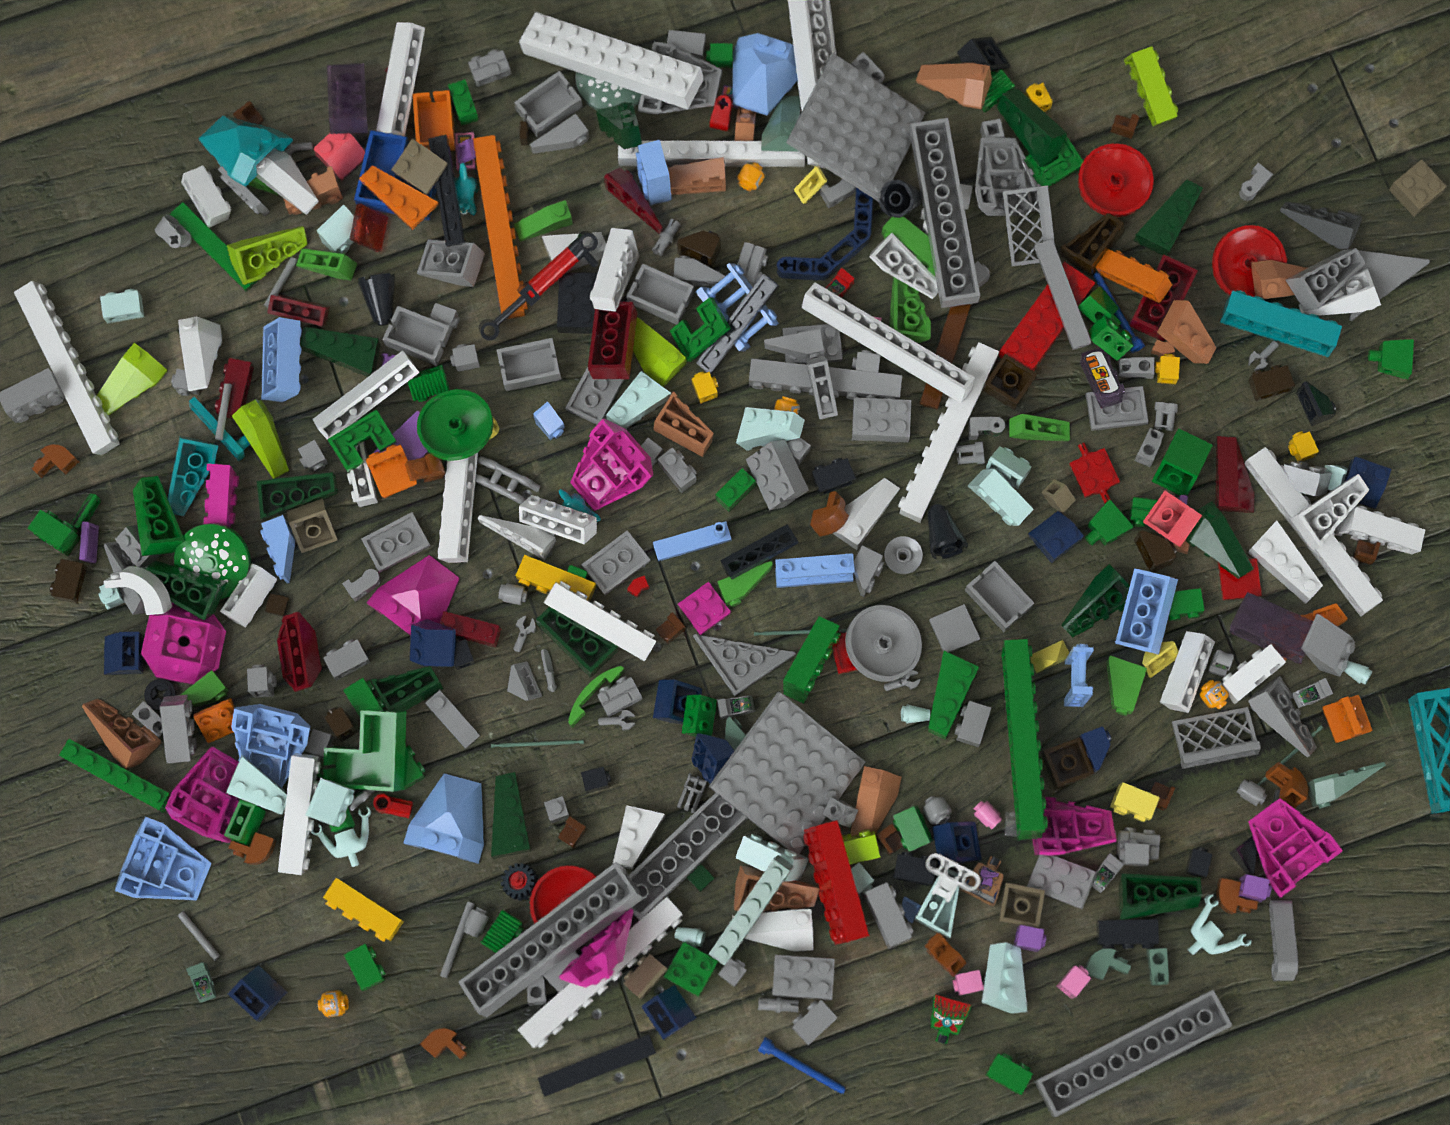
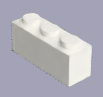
M204 166L183 173L181 183L207 226L212 227L228 220L231 207L227 201H224L220 188L215 186L211 173L206 171Z
M251 564L247 576L237 585L220 612L246 628L257 609L263 604V600L269 591L273 589L277 579L263 568Z

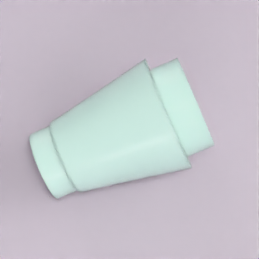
M1347 660V667L1344 672L1359 684H1366L1373 671L1367 666Z
M908 704L901 708V721L906 722V724L930 720V709Z
M677 927L675 938L695 948L697 946L702 947L705 932L699 928Z

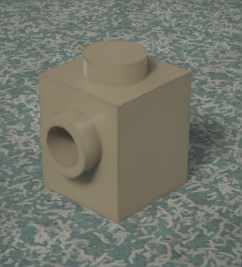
M1055 479L1041 492L1050 506L1062 513L1076 500L1068 487Z

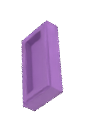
M82 522L79 560L90 564L96 563L98 525Z

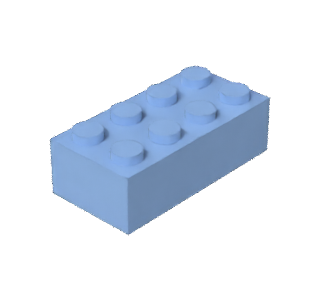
M660 140L638 145V152L635 153L637 170L645 199L649 200L650 206L671 201L670 177Z
M279 317L263 327V400L284 402L299 394L301 388L299 382L301 371L299 356L301 354L300 337L302 334L299 320Z
M1134 568L1115 644L1159 655L1178 579Z

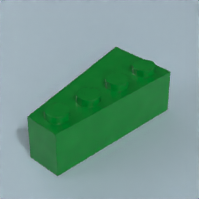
M143 477L133 489L141 555L174 553L176 547L184 541L181 530L159 477Z
M820 616L817 618L783 679L784 695L803 704L805 703L817 677L823 670L825 661L831 656L833 645L837 644L841 637L839 625Z
M943 651L928 732L945 740L979 670L978 666L946 651Z

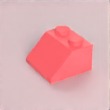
M341 124L313 148L316 156L327 167L332 166L335 175L341 181L363 162L365 150Z
M1164 491L1143 523L1181 547L1202 515L1167 491Z

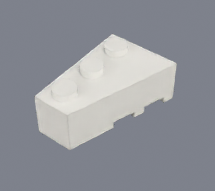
M593 232L598 239V245L590 253L596 260H599L603 257L606 242L601 232ZM579 234L542 236L550 260L552 261L569 246ZM584 238L583 245H590L592 238ZM583 257L569 271H572L589 263Z
M1271 644L1263 651L1261 649L1257 650L1251 655L1253 659L1248 663L1246 660L1237 667L1238 671L1235 674L1230 672L1222 679L1224 682L1223 686L1229 693L1228 697L1234 704L1286 663Z
M626 805L613 864L616 862L624 868L634 869L660 824L663 822L665 814Z

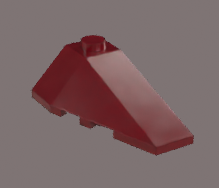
M620 167L607 173L604 176L606 190L660 235L663 232V227L633 179L634 176L628 170L624 171Z
M1217 436L1215 506L1224 512L1254 513V491L1237 438Z

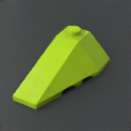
M300 226L244 239L227 245L231 263L241 282L245 285L262 279L266 276V273L273 268H277L282 261L296 254L308 243L304 227Z
M637 317L633 352L644 373L664 387L687 364L686 357Z
M134 343L123 355L97 394L102 401L103 411L108 415L112 414L134 397L137 398L145 390L156 386L168 370Z
M255 399L240 407L232 417L272 478L275 479L289 471L272 415L262 400Z

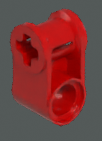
M723 94L716 98L709 128L728 132L733 105L732 98L729 95ZM725 98V102H727L728 105L722 108V104H719V101H722Z

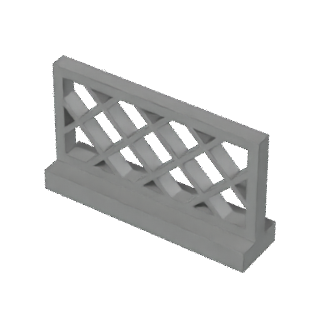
M1048 185L1003 191L1012 266L1040 263L1039 259L1031 255L1035 250L1034 248L1029 253L1021 245L1026 238H1029L1035 244H1039L1042 239L1043 242L1052 239L1055 245ZM1037 191L1038 199L1032 205L1025 199V196L1028 192ZM1026 192L1023 197L1020 194H1018ZM1016 194L1021 199L1013 207L1008 203L1007 195ZM1022 200L1031 206L1026 215H1023L1016 209ZM1033 208L1040 213V218L1036 223L1027 218V215ZM1014 211L1023 217L1017 226L1010 221V216ZM1024 219L1034 225L1028 234L1018 228ZM1035 227L1042 231V237L1038 242L1029 236ZM1016 230L1025 235V238L1019 245L1012 240V235ZM1020 248L1027 254V257L1023 261L1015 262L1014 254Z
M1248 707L1172 721L1182 769L1258 755L1261 749L1260 743L1256 738ZM1245 713L1246 722L1244 725L1233 720L1237 714ZM1222 717L1229 721L1224 729L1215 724L1217 718ZM1204 721L1210 725L1206 732L1196 727L1198 722ZM1231 723L1241 728L1237 736L1226 731ZM1186 725L1191 730L1185 736L1179 732L1177 726ZM1211 727L1222 732L1217 740L1208 735ZM1193 730L1203 736L1199 743L1188 738ZM1244 730L1251 735L1252 741L1245 742L1238 737ZM1224 734L1234 739L1231 745H1224L1220 742ZM1204 738L1215 743L1212 748L1206 749L1200 745ZM1186 741L1195 746L1193 752L1184 753L1183 745Z

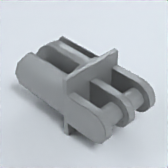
M689 773L677 807H682L688 791L690 793L684 810H689L693 797L696 794L697 797L691 813H695L707 781L699 779V776L697 778L691 776L692 774ZM689 781L694 783L693 788L688 786ZM697 784L702 786L701 791L696 789Z

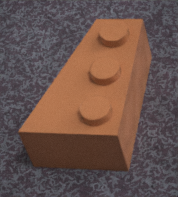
M724 157L668 167L671 195L726 191Z
M1174 300L1157 333L1191 362L1208 364L1217 347L1191 303L1186 300Z

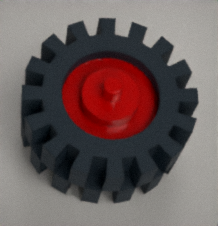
M514 863V866H508V871L504 870L505 876H501L503 880L501 886L504 887L502 889L515 900H528V896H531L533 888L538 882V875L529 866L523 863Z

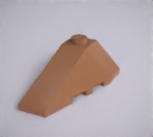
M975 63L921 65L916 82L932 91L944 94V97L948 99L952 98L958 101V104L964 107L982 109L992 81L990 66Z
M1273 260L1251 262L1255 296L1269 299L1294 295L1286 279L1307 268Z
M95 699L82 705V708L113 757L125 769L141 764L161 744V740L150 729H147L145 726L141 728L134 724L132 718H124L118 714L117 709L100 699Z
M864 766L855 807L858 809V812L852 823L851 836L859 835V832L863 830L875 831L876 835L898 796L901 782L900 776Z
M740 866L735 883V911L740 909L764 874V871L757 868ZM797 880L784 881L764 911L771 910L773 912L785 908L814 907L820 888Z

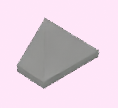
M527 661L511 666L507 689L508 692L525 701L542 697Z

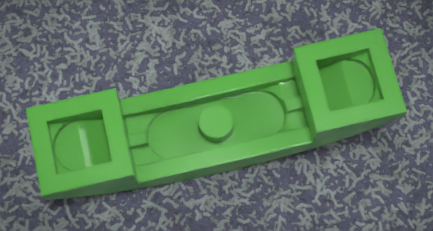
M622 666L602 673L584 688L571 710L568 721L570 727L573 728L585 715V711L581 707L603 683L607 681L612 686L625 672Z

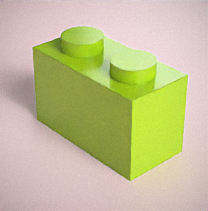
M863 830L859 832V835L851 836V834L842 835L849 864L880 858L875 831Z

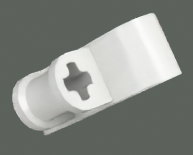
M932 854L926 860L927 870L939 877L931 894H937L945 898L948 903L957 886L970 892L976 890L980 884V877L975 872L940 854ZM933 858L938 859L940 867L932 868L930 860ZM949 868L957 869L958 876L955 878L950 877L947 872ZM973 877L976 881L975 886H967L965 879Z

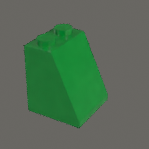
M1178 428L1151 482L1178 495L1187 496L1213 445Z

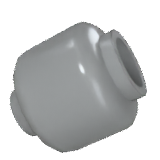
M929 797L923 807V813L932 825L945 824L951 818L952 810L943 797Z

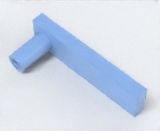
M725 521L654 541L653 546L658 561L729 542L732 539L727 522Z

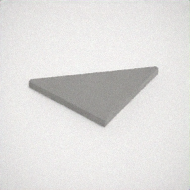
M1358 250L1366 264L1357 272L1368 268L1380 300L1427 266L1430 260ZM1363 312L1350 313L1349 321H1353Z
M699 634L693 635L695 641L734 696H737L796 655L793 651L701 636Z

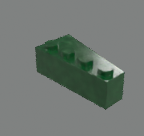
M1018 88L1003 93L997 110L1039 167L1055 161L1067 132Z
M1186 179L1136 233L1133 241L1162 256H1168L1203 187Z
M308 327L303 328L300 343L304 352L333 362L335 365L352 370V372L369 377L376 371L381 347L378 338Z
M333 472L257 481L260 519L263 521L285 514L288 510L338 494L336 474Z
M154 561L145 567V570L154 574L164 584L172 603L204 621L215 613L227 585V581L159 561Z
M550 606L536 619V624L590 678L618 652L617 645L608 642L602 636L593 633Z
M513 772L496 776L491 857L497 859L530 852V840L517 775Z
M1122 873L1118 886L1120 920L1197 908L1202 896L1201 878Z

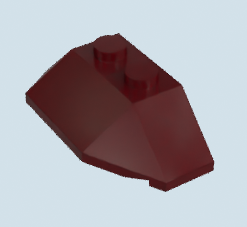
M295 612L283 616L277 644L283 679L295 692L312 687L322 668L316 631L300 612Z

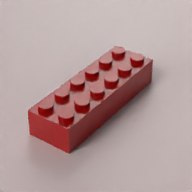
M1063 262V269L1077 306H1079L1093 290L1095 282L1066 262ZM1048 284L1000 349L998 355L1002 359L1006 354L1033 372L1065 329Z
M838 820L805 829L803 839L809 848V861L814 866V879L820 888L819 898L824 903V916L830 925L831 930L829 934L831 940L836 945L868 937L867 925Z

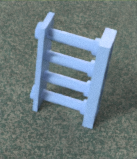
M732 263L726 265L731 272L712 288L700 287L695 291L703 302L709 297L714 298L726 321L730 318L726 313L727 308L745 293L748 294L753 288L743 275L744 270L741 266ZM736 278L742 287L723 303H719L715 298L716 294ZM764 305L760 311L764 317L745 331L736 342L735 346L738 351H746L750 348L748 339L767 323L772 326L779 324L773 310L768 309Z
M853 553L775 560L777 588L853 582V573H855Z
M1077 644L1065 659V664L1071 665V689L1064 698V706L1084 707L1093 695V687H1088V684H1086V661L1093 652V648L1088 647L1087 644Z

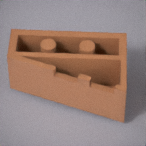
M332 166L327 168L328 172L321 175L314 173L311 175L312 179L306 181L319 201L312 210L318 209L324 204L338 203L339 200L343 199ZM284 199L289 215L303 213Z
M674 391L654 421V431L701 457L705 455L712 443L714 433L689 410L686 404L684 405Z

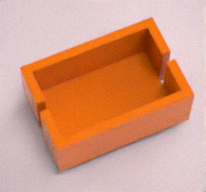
M450 90L433 92L435 102H432L429 92L413 94L416 142L430 150L429 138L447 135L450 151H456Z

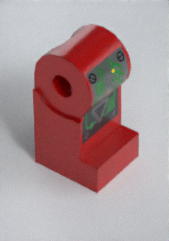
M841 268L837 276L825 289L842 298L854 285L855 278Z

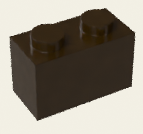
M1275 365L1265 372L1263 370L1255 371L1248 380L1255 401L1290 392L1295 387L1288 365Z
M61 559L55 568V581L50 586L51 596L58 600L78 604L87 566L83 563Z
M342 707L332 708L327 712L328 715L324 717L335 736L341 742L358 733L350 717Z

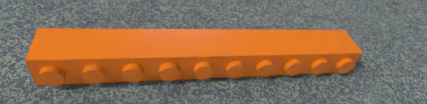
M495 135L473 138L502 313L521 296L517 289L523 284V281H519V274H522L521 265L516 263V257L519 256L518 247L513 245V239H516L515 229L510 227V222L513 221L512 212L507 209V204H510L509 194L504 191V187H507L506 176H502L501 170L504 169L503 158H499L498 152H502L500 141H496ZM527 302L523 303L507 319L525 316L524 310L528 309Z

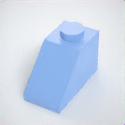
M548 402L533 413L536 424L550 440L554 437L558 438L564 432V423Z

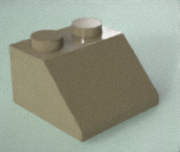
M411 139L392 168V171L428 195L448 163L420 143Z
M323 499L287 511L288 521L301 553L338 541Z
M1006 883L999 922L1039 929L1045 890Z
M651 954L648 957L644 955L637 963L639 967L634 972L630 970L623 978L626 980L623 984L641 1001L667 972V968Z

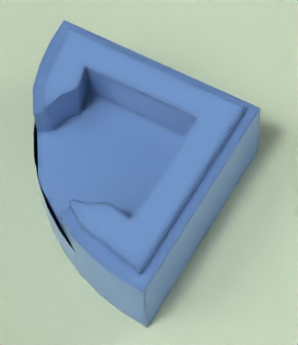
M904 896L902 908L905 912L904 917L910 923H913L921 905Z

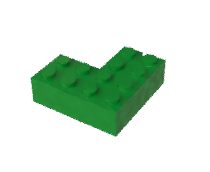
M361 710L359 748L342 746L324 747L323 765L336 764V767L323 769V779L336 782L350 789L393 792L404 790L407 711Z

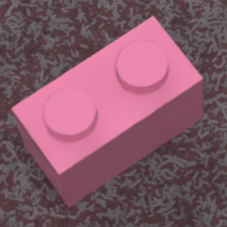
M1075 965L1056 987L1073 999L1077 997L1091 979L1088 976L1089 972L1082 966L1077 967Z

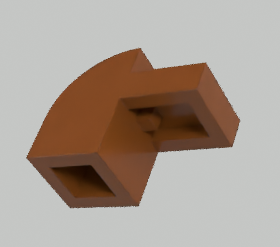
M52 444L40 450L45 456L39 458L34 463L32 470L42 478L56 465L66 475L79 461L65 447Z
M426 454L423 458L406 461L405 463L410 481L423 479L424 482L442 479L446 474L441 459L432 454Z
M837 491L829 493L825 508L813 510L810 525L820 537L838 531L848 520L849 515L844 510L846 502Z
M1278 762L1266 771L1265 777L1280 787L1279 798L1294 809L1307 799L1308 784L1297 768L1294 767L1290 770Z
M255 832L250 847L231 841L229 849L234 851L233 855L242 858L247 855L245 863L258 865L269 859L277 841Z
M1221 878L1218 880L1216 899L1219 906L1225 912L1233 915L1236 913L1237 908L1243 913H1251V911L1257 909L1258 901L1238 898L1241 882Z
M939 932L931 937L925 945L928 954L952 977L967 963L960 953L951 947Z
M450 1029L434 1030L420 1044L434 1058H438L447 1047L460 1059L467 1055L464 1051L466 1047L459 1040L453 1041L458 1034Z

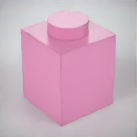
M979 970L955 975V980H952L954 991L958 992L959 996L984 990Z

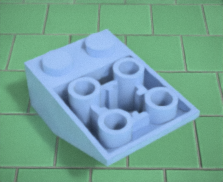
M281 515L261 523L263 529L260 532L264 541L270 546L267 547L270 558L276 562L273 567L277 576H279L280 580L284 579L288 584L290 583L296 541L288 521Z

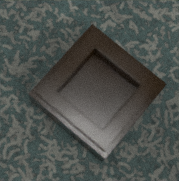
M520 121L521 146H528L529 128L526 121Z
M270 593L265 612L282 617L285 616L289 598Z

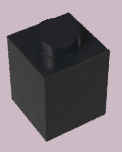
M462 638L456 639L455 668L460 670L474 665L475 661L467 640H462Z
M604 766L581 772L586 793L609 788L608 782H612L609 770L605 771Z
M1201 847L1192 849L1185 874L1203 879L1206 878L1213 854L1208 853L1207 849Z

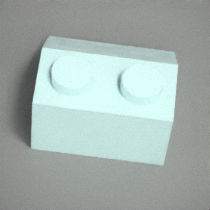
M343 205L317 229L322 243L333 253L345 254L354 241L357 242L362 238L364 230L347 207Z
M999 446L988 460L986 469H995L1011 486L1018 490L1031 470L1030 463L1024 458L1020 457L1019 459L1014 456L1010 449Z
M321 778L306 816L339 827L345 821L347 807L351 805L354 799V790Z

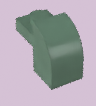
M1106 948L1091 955L1085 969L1089 972L1088 975L1103 980L1108 967L1126 975L1131 966L1127 964V960L1121 957L1113 958L1116 950Z

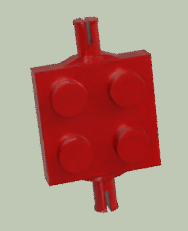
M1086 443L1079 444L1078 447L1082 456L1069 463L1084 498L1100 494L1104 504H1106L1108 500H1111L1107 491L1111 487L1120 484V480L1105 448L1096 452H1089Z

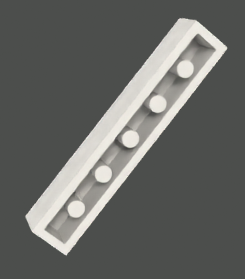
M414 23L396 24L376 130L378 132L405 136L425 32L424 27Z
M401 351L313 419L316 427L326 439H329L361 418L417 375L419 371L406 353Z
M478 453L462 460H447L438 559L448 563L468 562Z
M562 581L554 583L544 601L546 605L641 660H646L656 643V640L653 638L654 634L645 629L643 632L636 629L637 624L630 620L624 622L620 619L621 615L612 610L610 613L603 609L604 605L595 600L593 603L586 600L587 595L580 591L574 593L569 590L571 586Z
M299 753L291 756L278 872L302 875L309 868L310 860L307 858V851H310L312 839H309L310 831H313L314 820L306 816V813L318 786L316 774H319L321 762H318L319 756Z

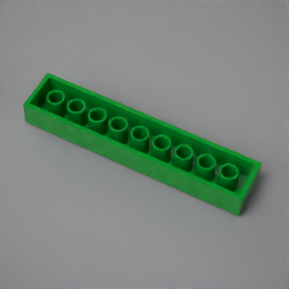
M1028 639L1004 640L1001 656L1017 840L1041 838L1043 833L1046 832L1048 823L1047 816H1043L1044 809H1046V800L1041 795L1042 789H1044L1043 777L1040 778V770H1042V759L1038 758L1039 751L1041 750L1040 739H1036L1037 732H1039L1038 720H1035L1037 702L1033 701L1036 692L1035 683H1031L1032 676L1034 675L1033 664H1030L1032 646L1028 645Z

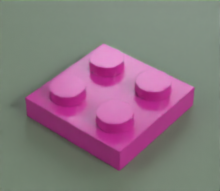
M709 582L678 603V607L699 635L704 634L731 614L729 608Z

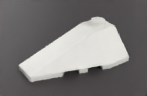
M274 148L256 165V178L305 215L319 202L291 156L284 151L280 152Z
M893 233L882 240L871 252L869 257L886 273L931 299L938 294L936 277L927 270Z
M1367 268L1355 273L1320 308L1304 310L1301 304H1299L1301 313L1319 316L1364 312L1375 309L1381 303Z
M197 316L178 320L188 391L208 388L213 372L214 360L217 359V351L222 344L221 326Z
M885 478L879 481L844 508L849 515L848 520L842 528L832 534L858 550L900 488Z
M482 515L478 517L481 524L542 560L546 559L556 543L554 534L545 530Z
M811 909L762 913L745 939L793 952L813 950Z

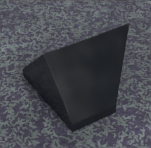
M1252 835L1229 854L1247 875L1254 874L1257 848Z

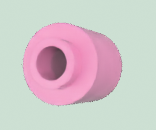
M981 800L973 808L976 811L974 815L986 827L989 826L991 829L1003 819L1000 813L988 801L983 802Z

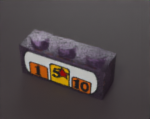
M1101 348L1081 353L1080 365L1100 408L1122 403L1125 388L1118 381V374L1116 369L1111 366L1109 354L1105 353Z

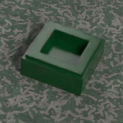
M701 864L687 877L700 892L715 879Z

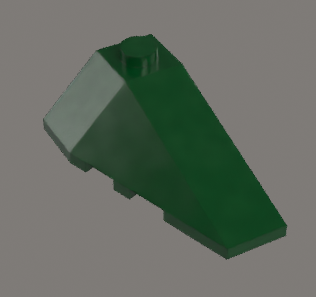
M1211 501L1198 509L1197 512L1202 516L1185 539L1188 544L1200 548L1205 552V556L1208 558L1211 556L1217 560L1221 567L1238 579L1253 571L1252 564L1225 516Z
M1108 564L1095 576L1061 626L1073 638L1092 628L1097 621L1110 618L1109 615L1116 611H1123L1130 585Z

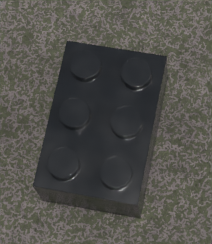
M566 272L559 279L558 333L592 334L595 309L593 302L590 300V293L594 287L597 273Z

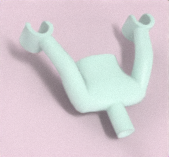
M367 807V815H362L360 809L358 811L362 817L360 838L357 837L354 829L338 833L334 836L336 840L335 847L323 832V827L318 824L320 831L315 833L313 829L311 833L320 838L334 857L342 858L348 856L351 866H358L359 862L356 853L363 850L367 845L369 836L368 817L371 815V810Z
M1212 894L1205 897L1206 906L1191 928V933L1196 942L1188 951L1194 955L1200 948H1203L1212 955L1233 950L1241 945L1249 946L1252 940H1247L1246 943H1243V938L1246 934H1240L1238 939L1232 942L1217 945L1219 940L1224 937L1222 932L1212 921H1208L1203 925L1212 907L1218 905V900L1212 904L1209 900L1213 897Z

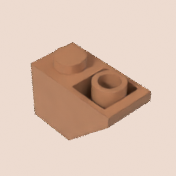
M738 107L735 141H754L757 112Z

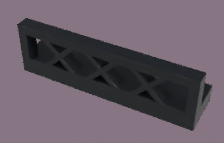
M788 524L720 561L726 575H729L731 580L797 545L799 542Z

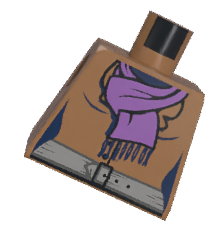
M990 856L987 865L979 862L973 870L980 877V884L977 889L970 892L962 888L959 890L993 907L1004 876L997 871L1001 861ZM968 877L965 883L967 886L973 887L976 881L973 877Z

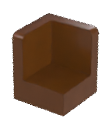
M248 101L233 113L235 119L258 125L264 121L251 101Z
M1132 114L1131 119L1116 115L1111 133L1132 139L1139 115Z
M1358 540L1353 558L1371 565L1376 560L1381 543L1371 544Z
M672 612L667 616V620L656 629V632L669 644L685 631V626Z
M1158 782L1153 784L1150 794L1160 797L1156 808L1162 811L1167 809L1175 787L1171 786L1169 788Z
M569 816L565 822L566 826L558 838L572 848H575L587 828Z
M893 824L876 835V839L889 856L903 847L901 838Z

